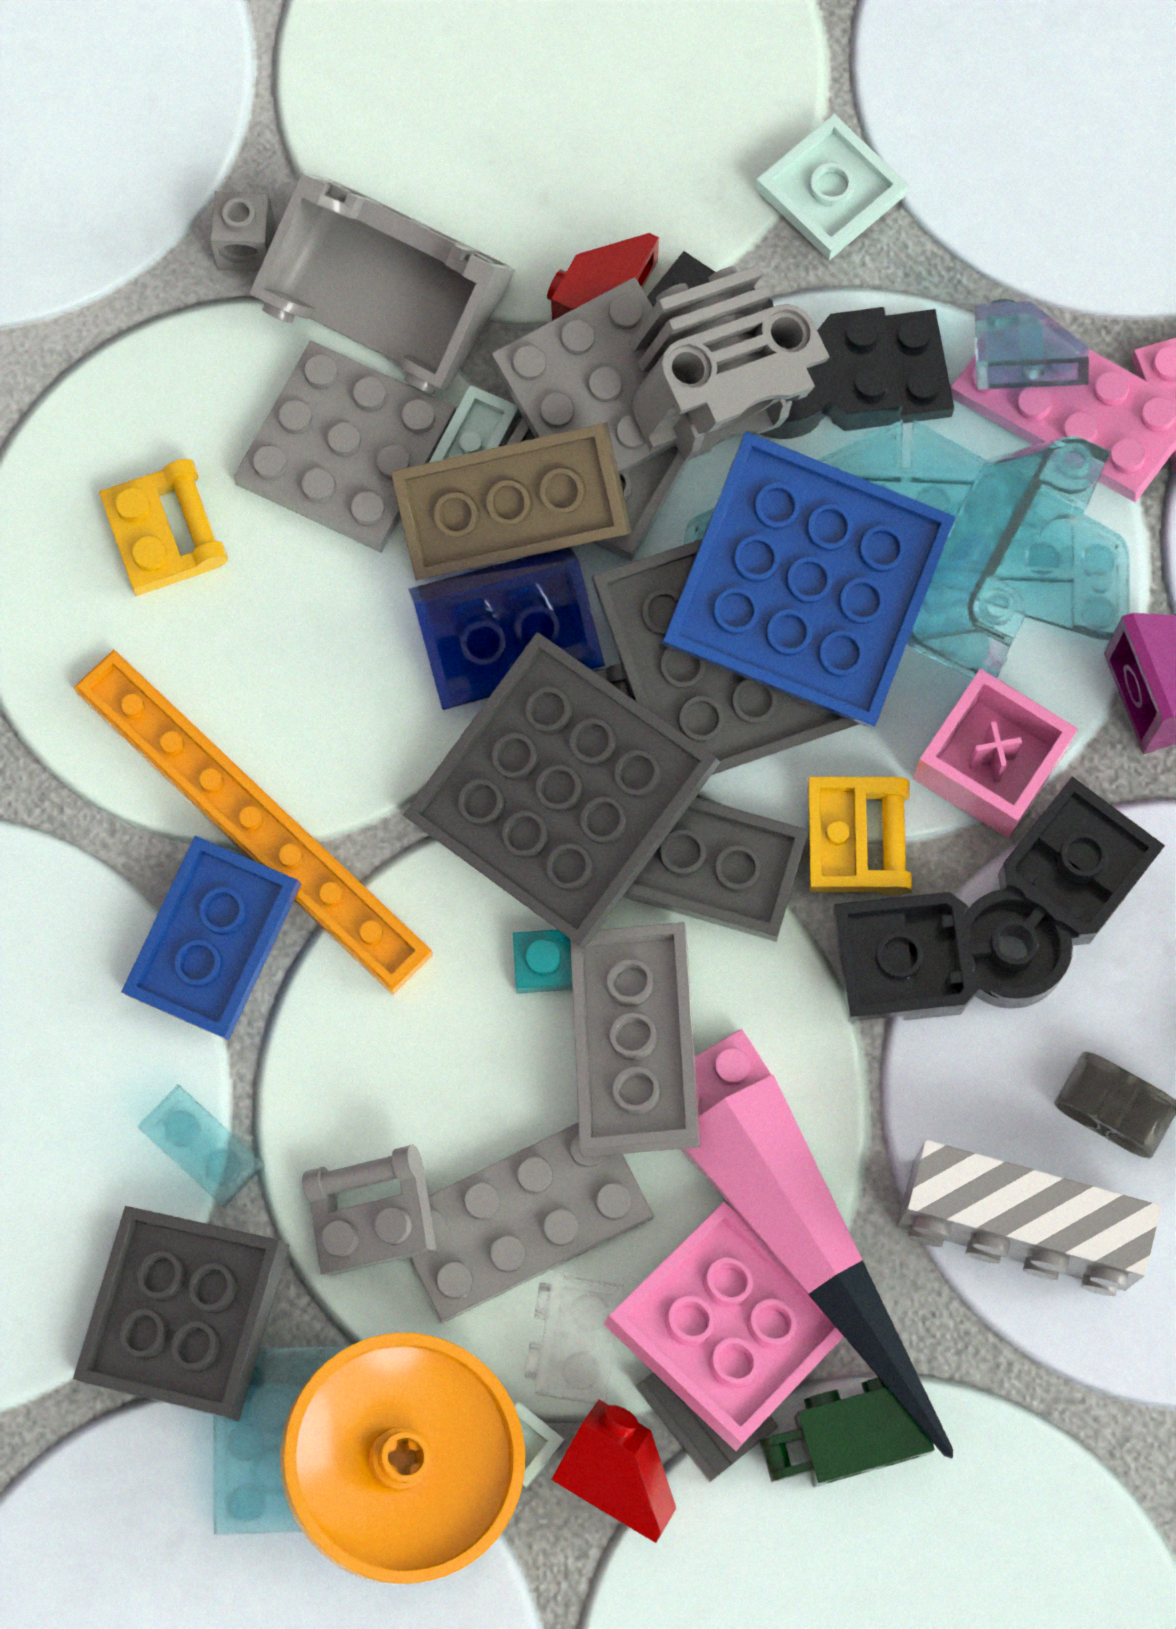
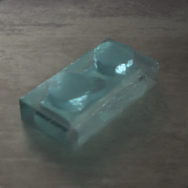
M179 1084L137 1126L144 1135L223 1208L265 1166L253 1152Z

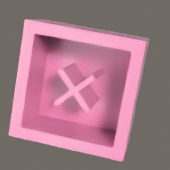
M980 668L920 757L913 779L1009 839L1068 750L1078 728Z

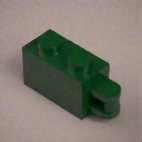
M878 1377L862 1382L861 1385L864 1393L841 1399L839 1391L832 1390L804 1399L806 1410L799 1411L794 1416L797 1429L759 1441L771 1483L810 1472L814 1487L931 1454L935 1451L933 1442ZM800 1440L807 1462L792 1466L786 1444Z

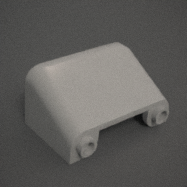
M301 173L249 294L264 301L265 304L262 311L279 320L292 323L295 316L312 319L400 363L399 367L408 372L404 379L405 382L422 391L434 394L437 387L440 389L449 388L507 290L515 269L343 184L324 177Z

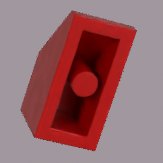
M647 233L576 254L567 271L558 270L548 289L547 299L551 301L552 321L636 277L643 289L658 262L659 237Z
M598 1399L582 1422L551 1480L654 1543H657L674 1514L676 1505L652 1432L647 1427L638 1423L637 1418L627 1409L617 1405H608Z

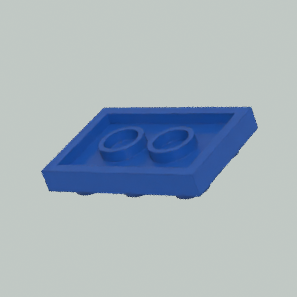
M194 836L121 993L229 1041L301 887V883L295 878Z

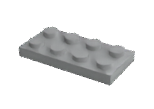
M685 922L598 930L585 949L570 939L579 1145L582 1157L700 1147L689 958Z
M576 1123L428 1196L437 1251L410 1258L443 1324L652 1220L654 1215L623 1154L582 1157L579 1145V1123Z

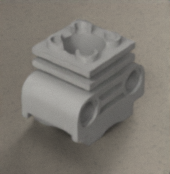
M758 265L739 272L735 266L721 269L708 277L710 282L690 289L685 283L672 286L656 297L657 303L653 309L641 318L642 324L629 341L633 352L649 347L638 364L642 372L652 370L633 395L632 409L650 451L675 442L685 462L709 453L721 441L730 437L744 435L746 431L758 435L780 427L789 417L792 400L806 397L815 387L807 368L826 362L830 358L812 319L799 307L783 304L760 311L772 294L768 285L752 290L762 277V272Z

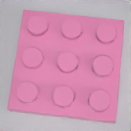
M725 1201L604 1322V1325L735 1451L743 1445L844 1338L779 1260Z

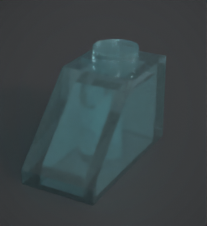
M997 299L990 303L975 304L977 390L1089 384V347L1031 301L1016 302L1011 299Z

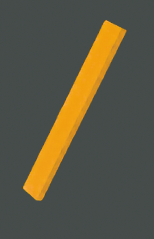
M114 649L73 687L77 695L249 859L297 879L301 883V887L294 902L392 995L433 956L432 950Z

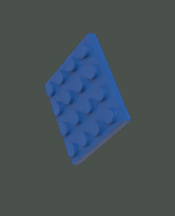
M746 431L742 436L661 644L872 729L876 726L956 516Z

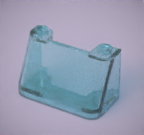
M1072 436L1011 451L987 460L980 468L955 515V521L907 644L915 651L971 679L975 677L980 668L998 679L1007 662V656L1013 641L1023 623L1026 607L1020 592L1012 585L994 577L1020 526L1041 536L1048 524L1058 519L1068 518V521L1076 525L1079 524L1093 496L1111 451L1086 439Z

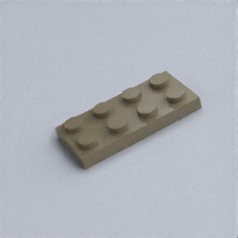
M608 422L390 471L415 580L632 533Z

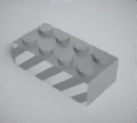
M926 1139L913 1161L897 1227L909 1230L908 1238L924 1245L942 1247L944 1240L967 1246L965 1254L981 1261L1000 1263L1003 1256L1024 1262L1023 1271L1031 1275L1057 1280L1059 1273L1082 1279L1081 1287L1085 1290L1107 1296H1116L1117 1289L1126 1291L1145 1276L1162 1205Z

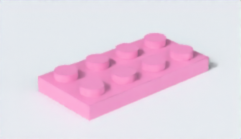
M1013 307L951 386L952 398L955 401L1135 503L1176 449V397Z

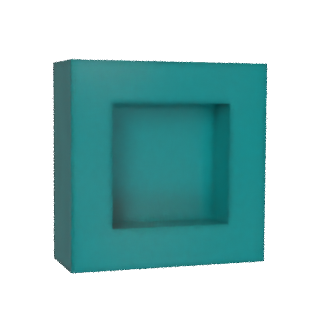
M559 930L513 932L516 993L573 990L570 938Z

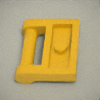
M191 459L176 460L166 465L163 470L99 491L135 596L217 569L228 561L223 543L216 541L195 483L199 475L194 461ZM173 491L176 493L195 546L191 553L182 556L179 554L159 497Z
M809 777L807 782L809 892H869L884 895L911 893L912 873L906 871L904 801L910 798L909 780L903 777ZM866 799L882 801L883 870H868Z

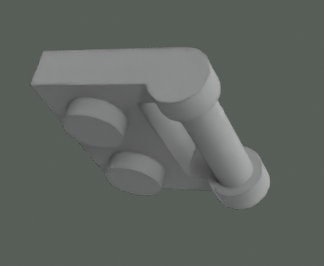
M413 1144L394 1149L392 1156L328 1171L325 1167H319L304 1172L302 1186L304 1194L311 1205L321 1274L336 1275L437 1251L422 1157L417 1147ZM392 1179L400 1181L401 1195L337 1209L335 1193Z

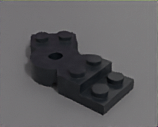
M683 251L648 294L647 298L654 307L657 303L656 297L664 290L683 283L687 284L689 289L710 282L708 277L715 273V271ZM769 299L760 311L773 307V300ZM884 307L830 314L817 330L830 358L826 362L807 368L815 387L806 397L792 400L789 417L780 427L763 432L761 435L775 439L800 437L810 433L819 426V422L826 415H829L832 423L843 431L952 417L954 404L936 309L885 315Z
M1072 776L1003 863L998 873L1000 890L982 896L969 908L967 904L951 892L835 904L833 912L848 1022L903 1016L904 1020L960 1015L975 996L990 1005L1010 1009L1027 1007L1043 1000L1057 987L1066 973L1072 960L1073 946L1090 944L1165 845ZM1004 936L1019 938L1026 947L1027 955L1019 959L1006 956L999 948L998 939Z

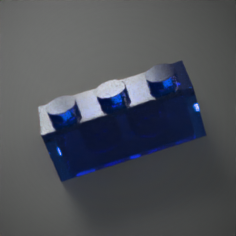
M571 547L523 557L408 589L442 710L489 698L537 632L589 669L605 666L579 559Z

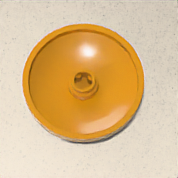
M418 1333L383 1334L355 1343L335 1354L322 1364L303 1385L291 1406L282 1433L280 1447L281 1479L287 1503L299 1528L309 1542L333 1564L358 1577L379 1583L414 1584L427 1582L450 1575L475 1561L489 1549L506 1528L520 1498L524 1481V1437L518 1414L506 1389L491 1370L473 1354L449 1341L430 1335Z

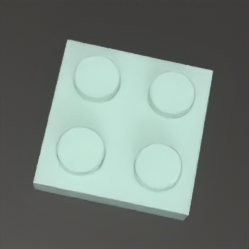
M833 114L756 179L755 189L830 260L907 194L908 184L843 121Z

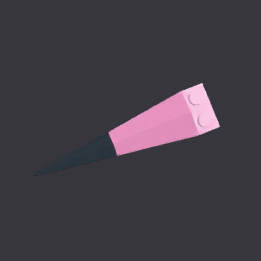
M740 1029L695 1056L700 1147L681 1150L828 1317L943 1456L952 1459L953 1447L774 1075H771L744 1031Z

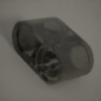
M1090 1052L1081 1053L1054 1101V1105L1058 1110L1074 1121L1123 1149L1147 1159L1153 1158L1176 1116V1100L1170 1095L1113 1062Z

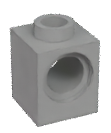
M215 191L210 242L218 270L259 272L275 234V220L269 194Z

